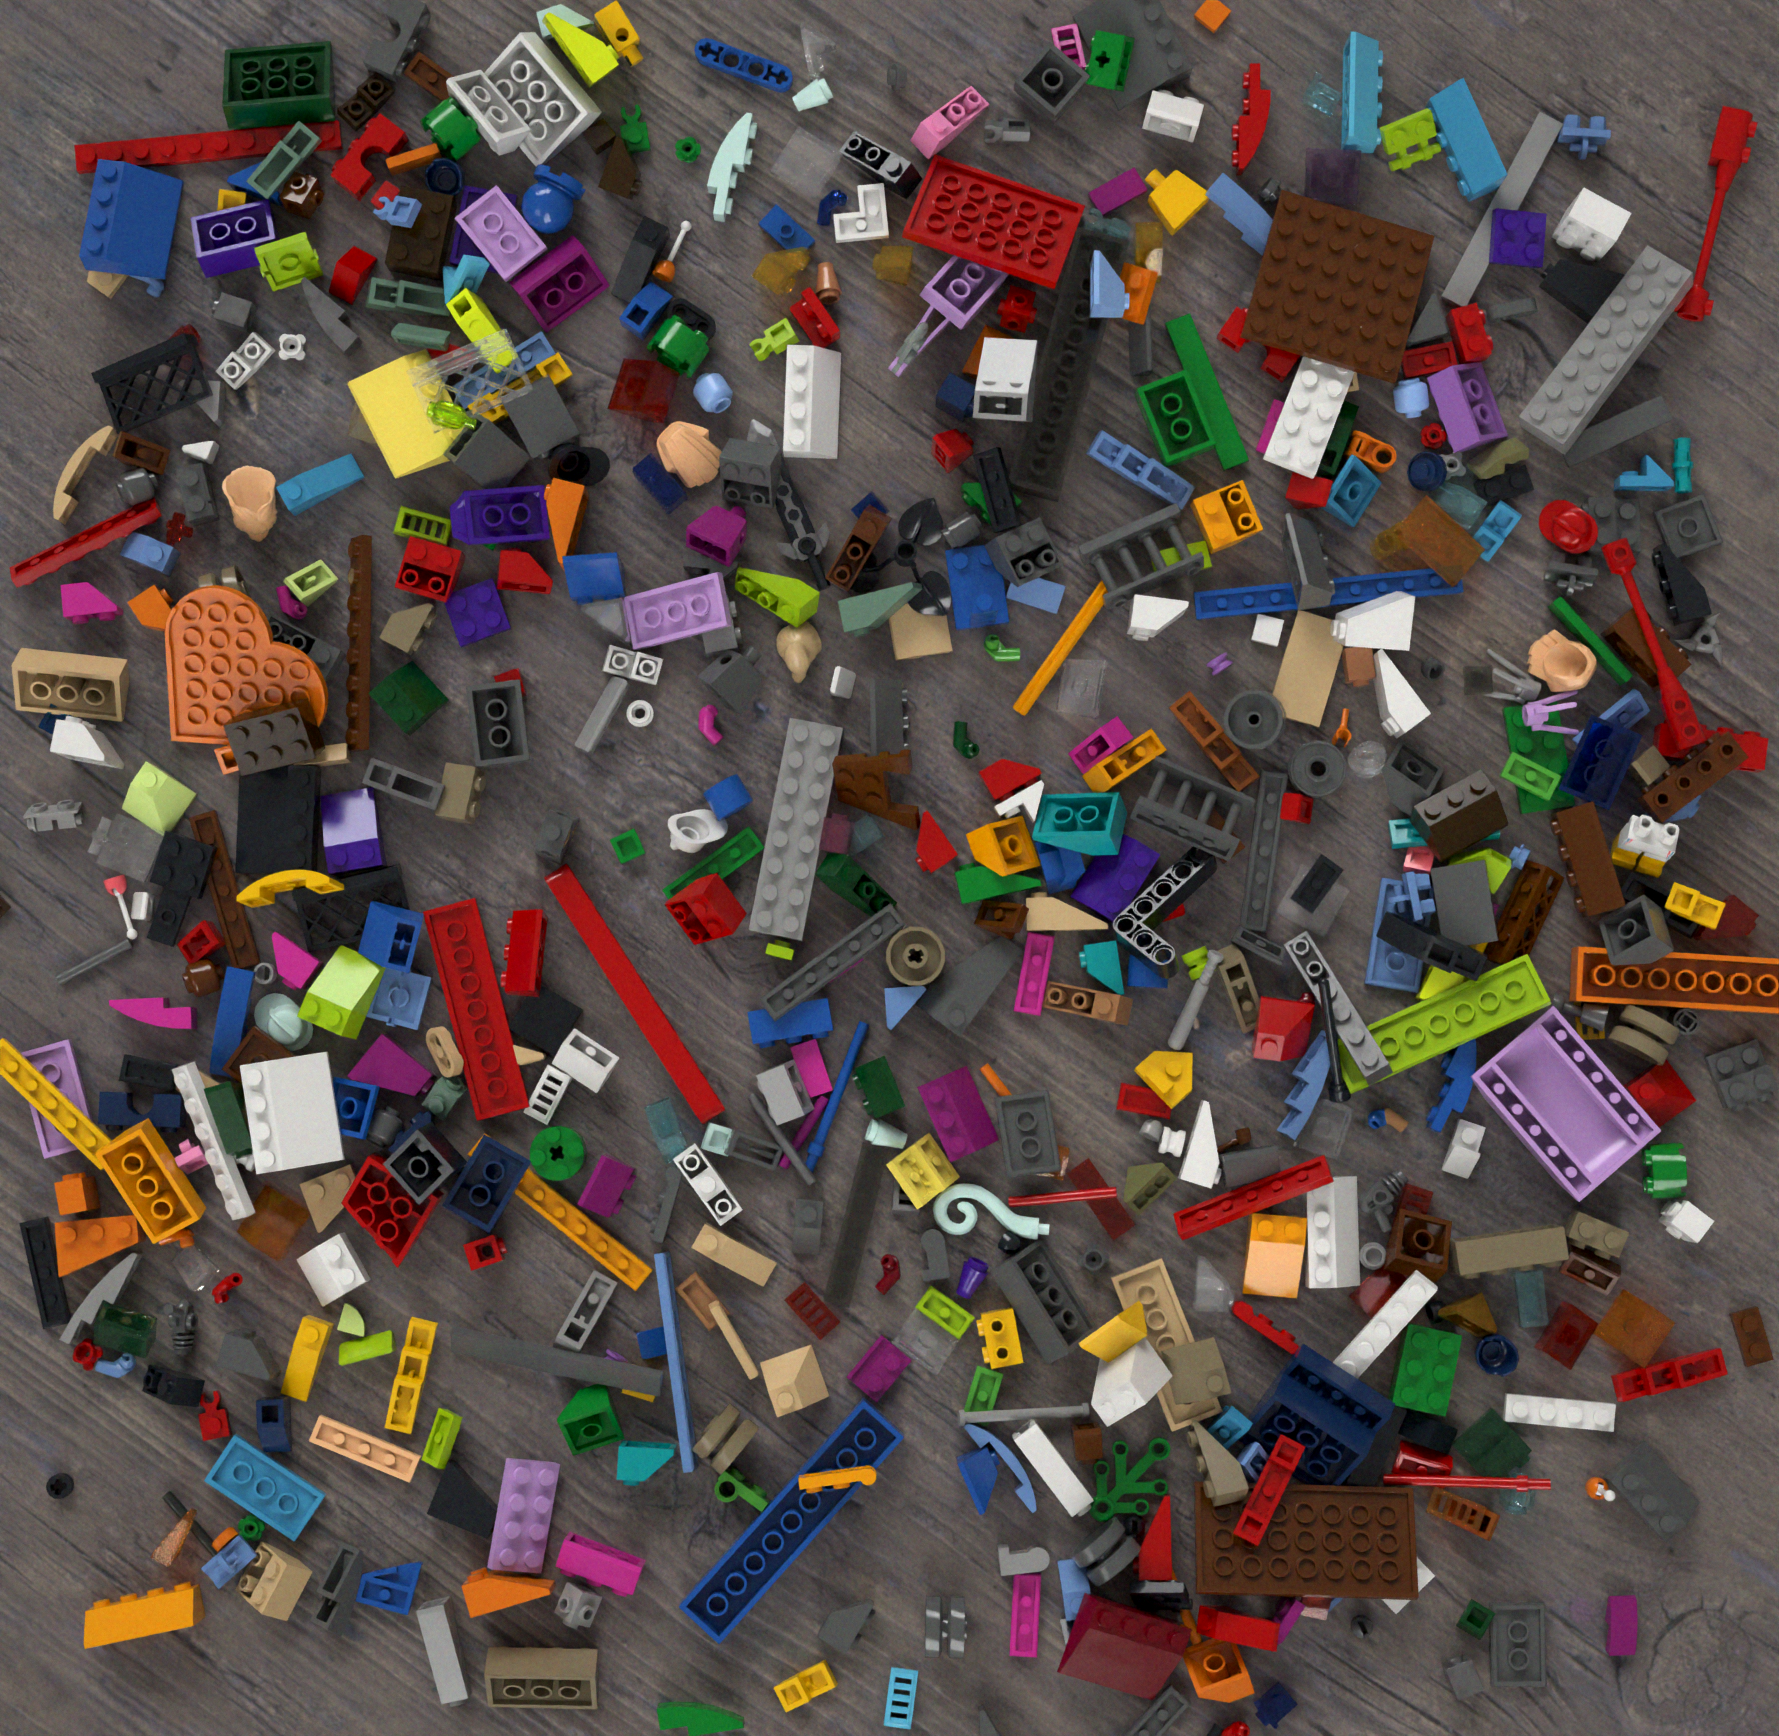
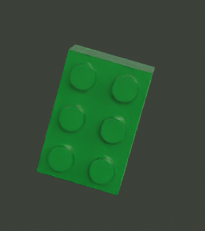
M1187 369L1136 389L1135 399L1162 465L1168 468L1214 449L1216 440Z
M1408 1322L1401 1331L1387 1399L1395 1403V1406L1446 1417L1462 1335Z

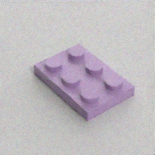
M497 185L455 217L456 222L505 282L547 250L546 245Z

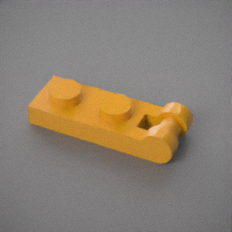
M866 1465L799 1475V1489H806V1493L823 1491L822 1486L833 1485L834 1489H843L850 1487V1482L861 1481L865 1485H872L876 1480V1470L874 1467Z

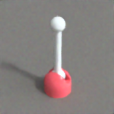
M125 875L104 880L107 892L118 898L128 929L127 937L135 939L138 933L133 929L122 896L127 888Z

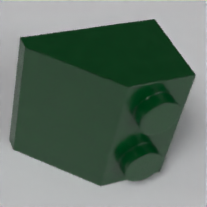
M414 661L407 663L388 675L368 693L409 736L449 701Z
M885 1056L855 1068L856 1074L852 1075L857 1090H864L867 1099L862 1100L868 1115L874 1114L876 1119L905 1107Z

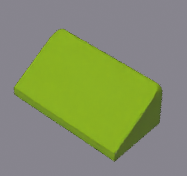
M388 1330L341 1343L339 1346V1365L344 1366L396 1351L397 1347L393 1332Z

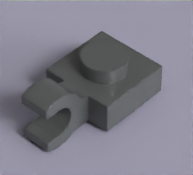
M1003 118V122L985 121V129H991L994 132L984 133V142L994 143L1000 137H1003V141H1010L1011 143L1030 141V119Z

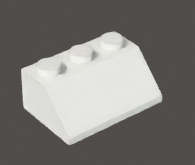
M482 70L451 77L446 81L449 97H452L461 108L460 111L465 116L469 115L473 118L479 127L476 130L480 132L489 143L490 148L499 156L515 151L531 131L529 126Z
M66 716L65 721L56 719L50 752L70 760L124 769L123 761L104 733L96 730V725L71 716Z

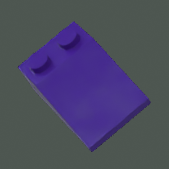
M374 787L320 796L328 874L335 876L387 867Z

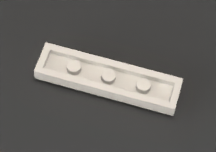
M1505 1393L1503 1421L1614 1432L1616 1404Z

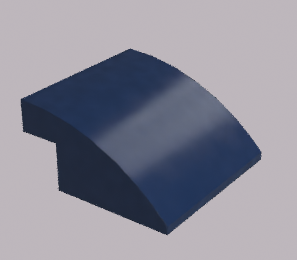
M1303 1343L1248 1417V1420L1253 1424L1238 1440L1245 1445L1257 1442L1270 1456L1280 1434L1306 1446L1292 1473L1293 1477L1305 1485L1339 1486L1368 1455L1376 1433L1390 1419L1395 1403Z

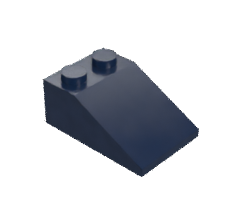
M484 1134L442 1207L491 1235L531 1161Z

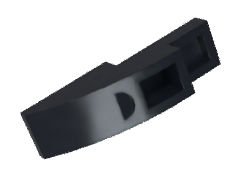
M1387 910L1376 934L1378 938L1423 962L1448 973L1453 971L1474 981L1478 980L1488 957V954L1441 936L1431 928Z

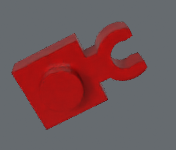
M219 1390L213 1391V1402L206 1400L205 1393L201 1395L200 1405L206 1411L198 1414L203 1441L232 1435L227 1408L219 1409V1403L222 1398Z

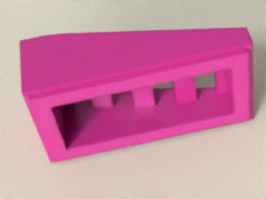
M1077 23L1051 28L1053 44L1060 51L1064 48L1076 46L1074 49L1062 52L1069 58L1078 57V59L1072 61L1085 71L1086 63ZM1074 36V39L1059 42V38Z

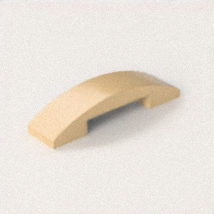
M109 425L89 437L72 455L62 472L55 493L53 515L56 520L66 525L79 503L70 495L96 451L106 456L119 435Z

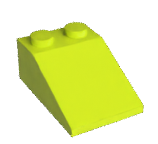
M550 12L544 16L543 24L589 88L617 68L619 56L611 45L606 47L601 40Z

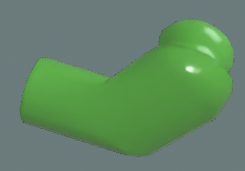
M989 634L985 638L983 644L985 651L995 661H1020V648H1005L999 641V637L995 634Z

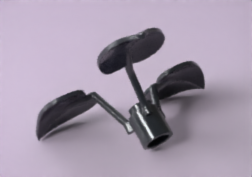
M934 498L922 500L903 513L899 520L898 531L902 538L908 540L899 542L896 545L895 554H891L879 566H876L877 559L872 553L850 590L857 592L872 590L879 583L877 571L882 570L895 560L902 567L910 566L917 580L915 583L922 585V590L908 601L909 606L917 613L923 615H947L951 604V593L946 579L935 571H928L921 578L915 563L917 554L915 543L917 542L921 546H930L936 543L942 536L943 520Z

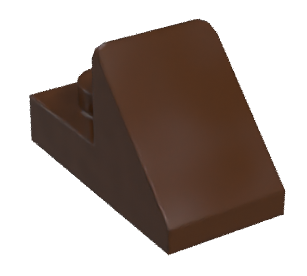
M120 431L112 457L124 465L142 467L149 472L163 475L171 450Z
M983 900L974 924L1007 939H1013L1015 933H1020L1029 908L1024 904Z

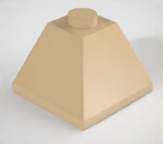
M812 1344L760 1362L767 1390L777 1417L805 1408L829 1397Z

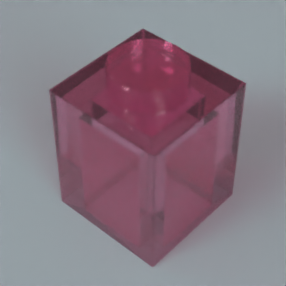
M833 813L832 818L824 817L819 850L841 854L850 853L855 823L848 821L849 816Z

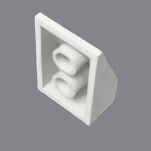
M1380 649L1373 655L1376 674L1373 682L1380 718L1383 720L1381 725L1389 736L1394 735L1397 739L1431 713L1386 653Z

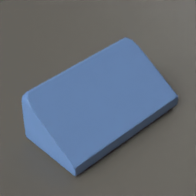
M1042 578L1034 579L1019 587H1016L1011 582L1006 598L1057 614L1066 586Z

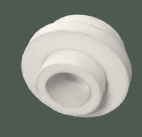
M644 700L632 702L627 709V718L636 727L647 726L654 716L652 706ZM639 709L645 711V716L641 719L635 716L636 711Z

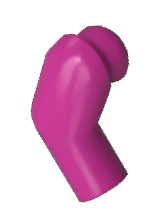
M287 585L276 588L281 611L294 619L304 618L308 612L307 606L292 599L290 588Z
M707 705L699 711L698 729L715 746L724 737L714 727V718L718 715L717 708L714 705Z

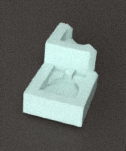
M561 4L536 12L542 38L546 40L553 38L542 22L544 16L549 12L581 30L594 26L593 21Z

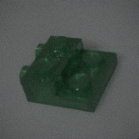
M1493 1408L1488 1409L1452 1443V1446L1480 1477L1510 1478L1508 1472L1515 1466L1518 1469L1523 1467L1530 1460L1528 1454L1532 1451Z

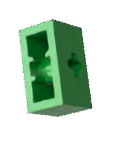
M1096 30L1090 43V50L1092 51L1090 61L1085 67V72L1090 75L1086 84L1124 92L1135 38ZM1106 57L1110 58L1109 63H1105Z

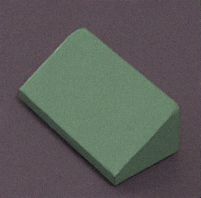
M398 323L392 330L391 336L396 343L448 351L451 333L446 330Z

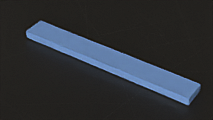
M666 1251L654 1254L682 1468L683 1473L696 1470L699 1464L697 1454L691 1450L696 1441L670 1252Z

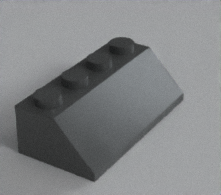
M1042 1238L1034 1241L990 1270L1047 1364L1072 1352L1079 1346V1342L1098 1329Z

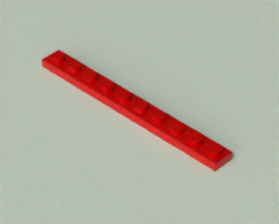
M339 120L304 123L309 130L322 140L313 152L343 149L341 123ZM296 124L74 145L76 171L79 174L95 173L98 159L122 161L142 168L266 157Z

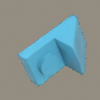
M463 255L458 268L443 266L445 303L447 304L465 288L476 294L490 263L483 257Z

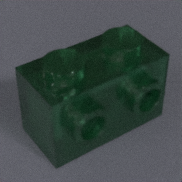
M105 1303L94 1323L93 1343L146 1359L156 1339L157 1318Z

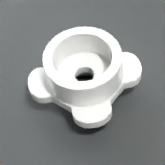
M282 334L280 336L281 350L279 351V356L282 360L296 358L300 361L305 358L306 354L303 351V345L306 342V338L302 334L296 336ZM291 345H294L295 348H294V349H290V346H291Z

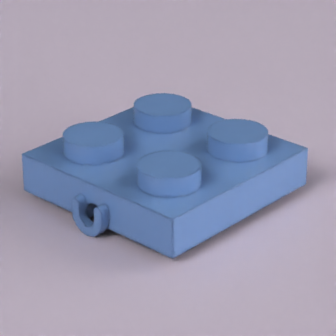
M386 968L366 1017L384 1021L386 1025L392 1027L400 1025L419 1030L433 978L412 973L411 969L409 973Z

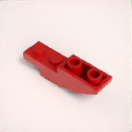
M1250 63L1247 72H1243L1242 89H1247V98H1243L1242 115L1247 116H1239L1237 123L1232 124L1231 138L1232 141H1236V150H1232L1231 164L1232 167H1236L1237 176H1241L1252 161L1268 120L1271 90H1260V63Z

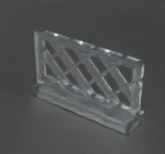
M506 328L406 371L434 434L534 391ZM509 350L513 357L509 368L495 363L498 354ZM481 362L489 365L484 379L470 374L474 364ZM515 364L518 368V371L513 370ZM493 367L507 372L502 385L488 380ZM457 373L464 376L459 389L445 384L450 374ZM513 374L521 377L525 387L516 391L507 388L506 385L510 375ZM468 378L482 383L477 396L463 391ZM429 383L439 386L435 399L432 400L424 397L420 387ZM486 385L500 390L497 399L488 401L481 398ZM443 388L457 393L452 407L438 402ZM461 395L475 400L472 410L464 412L456 409ZM426 402L432 404V407H431L430 410H429L428 405H427ZM436 406L449 410L448 419L436 425L433 419Z

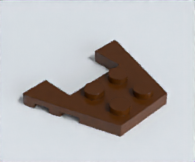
M904 749L899 754L883 751L879 753V756L867 757L866 753L835 756L832 766L838 801L907 828L918 830L921 823L918 806L891 802L887 771L910 775L913 768L911 750Z

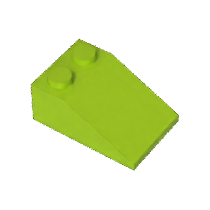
M340 945L307 991L297 1017L340 1036L356 1040L386 968L359 954L357 951Z

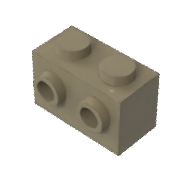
M446 762L441 783L445 785L435 815L444 820L475 824V819L479 816L481 809L479 802L481 791L486 786L485 772L477 767Z
M1571 1210L1564 1228L1565 1236L1570 1238L1569 1244L1581 1249L1589 1246L1595 1249V1255L1607 1260L1611 1256L1620 1257L1629 1235L1627 1231Z

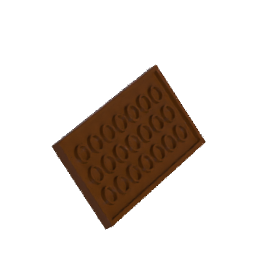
M1194 1482L1196 1594L1417 1600L1419 1598L1413 1488L1287 1484L1259 1545L1256 1546L1233 1534L1256 1483H1247L1249 1489L1245 1500L1214 1507L1211 1498H1207L1205 1495L1203 1482Z

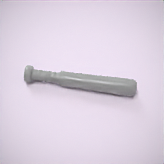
M1209 950L1207 953V964L1199 980H1196L1168 1039V1045L1172 1049L1181 1050L1186 1042L1210 986L1209 981L1216 969V965L1218 962H1222L1224 958L1223 954L1218 951Z

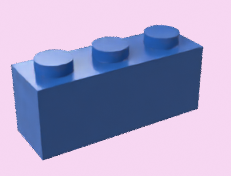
M828 998L802 1002L776 1022L766 1009L747 1012L753 1044H759L760 1049L776 1046V1040L786 1039V1044L801 1042L802 1036L812 1034L813 1039L829 1037L828 1031H833Z

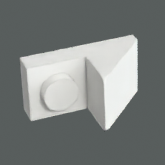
M1042 780L996 805L994 810L997 816L1000 818L1005 815L1006 819L1019 813V806L1023 805L1032 823H1034L1044 787Z
M1458 1119L1441 1170L1468 1179L1481 1155L1478 1153L1486 1127Z

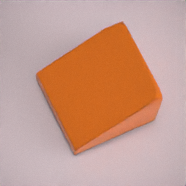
M230 745L214 749L223 775L239 770Z

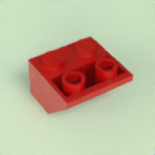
M410 536L394 587L447 603L458 583L466 556L460 550Z
M718 873L696 879L664 904L694 945L734 934L747 914Z

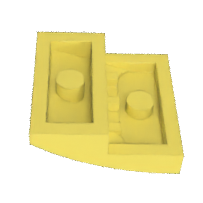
M930 1133L924 1135L886 1164L916 1209L924 1206L960 1177Z

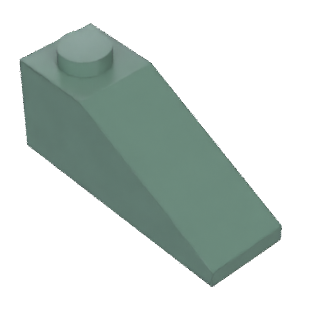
M910 582L839 600L838 604L844 632L854 634V637L869 635L870 630L879 628L922 590V585Z

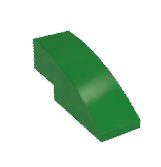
M675 1701L658 1703L657 1706L660 1730L687 1726L689 1736L744 1728L745 1724L743 1716L714 1705Z

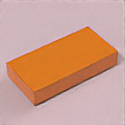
M433 143L387 158L386 163L392 176L431 164L434 159L442 158L437 144Z

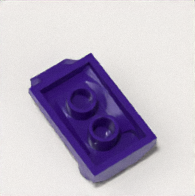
M544 485L463 491L459 499L449 506L453 538L459 539L468 545L527 541L535 543L540 540H549Z

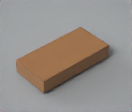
M697 1271L675 1288L708 1331L718 1324L708 1304L717 1300L726 1315L730 1314Z

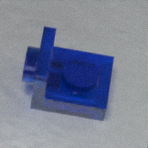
M1277 1682L1254 1703L1258 1709L1255 1715L1265 1727L1271 1724L1276 1729L1279 1726L1278 1722L1298 1704L1283 1686Z

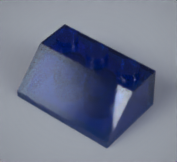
M1591 714L1558 789L1585 801H1593L1595 805L1610 810L1642 735Z

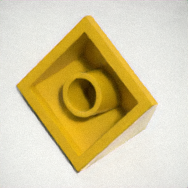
M1137 1301L1079 1342L1080 1347L1108 1363L1148 1335L1142 1303Z

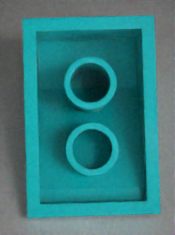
M1119 792L1042 794L1032 838L1035 841L1088 855H1118L1128 812Z

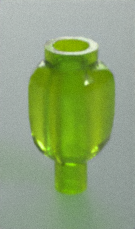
M446 400L430 401L427 408L426 417L431 418L432 423L437 426L451 430H457L463 426L474 430L477 419L468 417L462 407Z

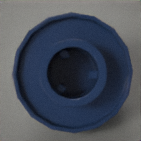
M1418 453L1411 459L1408 465V480L1417 490H1437L1446 479V463L1437 453Z

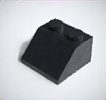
M430 1122L417 1129L383 1165L420 1205L447 1183L467 1161L438 1128Z

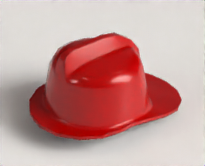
M1555 500L1548 503L1541 511L1539 516L1541 533L1561 549L1570 553H1583L1595 544L1598 537V526L1595 519L1573 503L1566 500Z

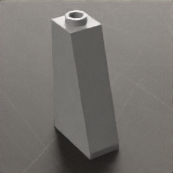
M451 1596L426 1601L417 1609L416 1613L441 1704L449 1703L450 1707L466 1703L465 1699L469 1698L472 1691Z

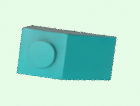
M1116 940L1082 946L1083 951L1079 952L1081 968L1086 967L1087 974L1114 994L1123 995L1124 988Z

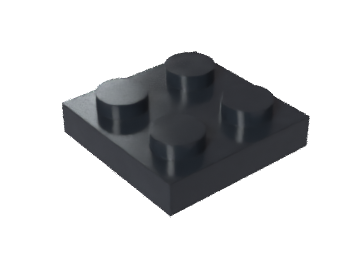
M165 831L150 882L197 899H202L218 847L172 831Z

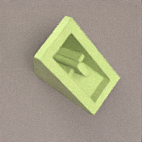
M320 559L286 577L283 582L308 607L335 584L338 578Z

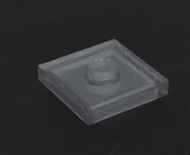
M798 126L771 168L770 173L813 200H816L842 160L843 153Z

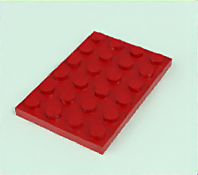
M934 154L903 230L902 238L1055 290L1085 205Z

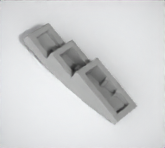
M140 1251L132 1252L110 1270L79 1306L59 1340L67 1344L75 1343L86 1322L89 1324L97 1323L108 1302L116 1304L121 1301L144 1253Z

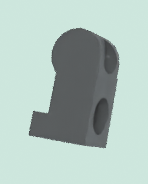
M935 1228L927 1229L921 1236V1245L927 1253L929 1268L922 1269L923 1281L949 1278L950 1271L943 1234Z

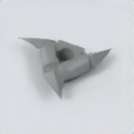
M1719 614L1701 623L1702 626L1690 637L1691 639L1675 640L1691 651L1713 653L1719 664H1722V648L1719 645L1720 642L1715 628H1713ZM1702 635H1706L1709 638V644L1701 642Z

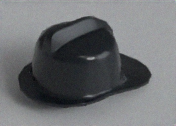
M566 443L557 447L549 455L548 473L551 480L557 478L584 486L595 485L607 476L610 469V460L607 454L601 449L594 447H581Z

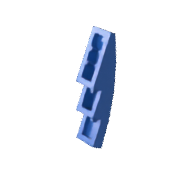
M227 966L216 1020L209 1073L231 1077L222 1068L246 1037L248 1029L246 1024L252 1002L250 996L256 972Z

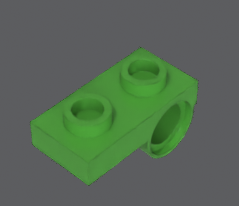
M732 1467L731 1470L726 1469L719 1475L715 1485V1494L719 1500L731 1502L739 1495L761 1512L767 1506L769 1499L766 1498V1495L768 1493L756 1484L752 1487L743 1481L746 1477L737 1469ZM725 1481L732 1482L735 1486V1492L731 1495L722 1493L720 1484Z

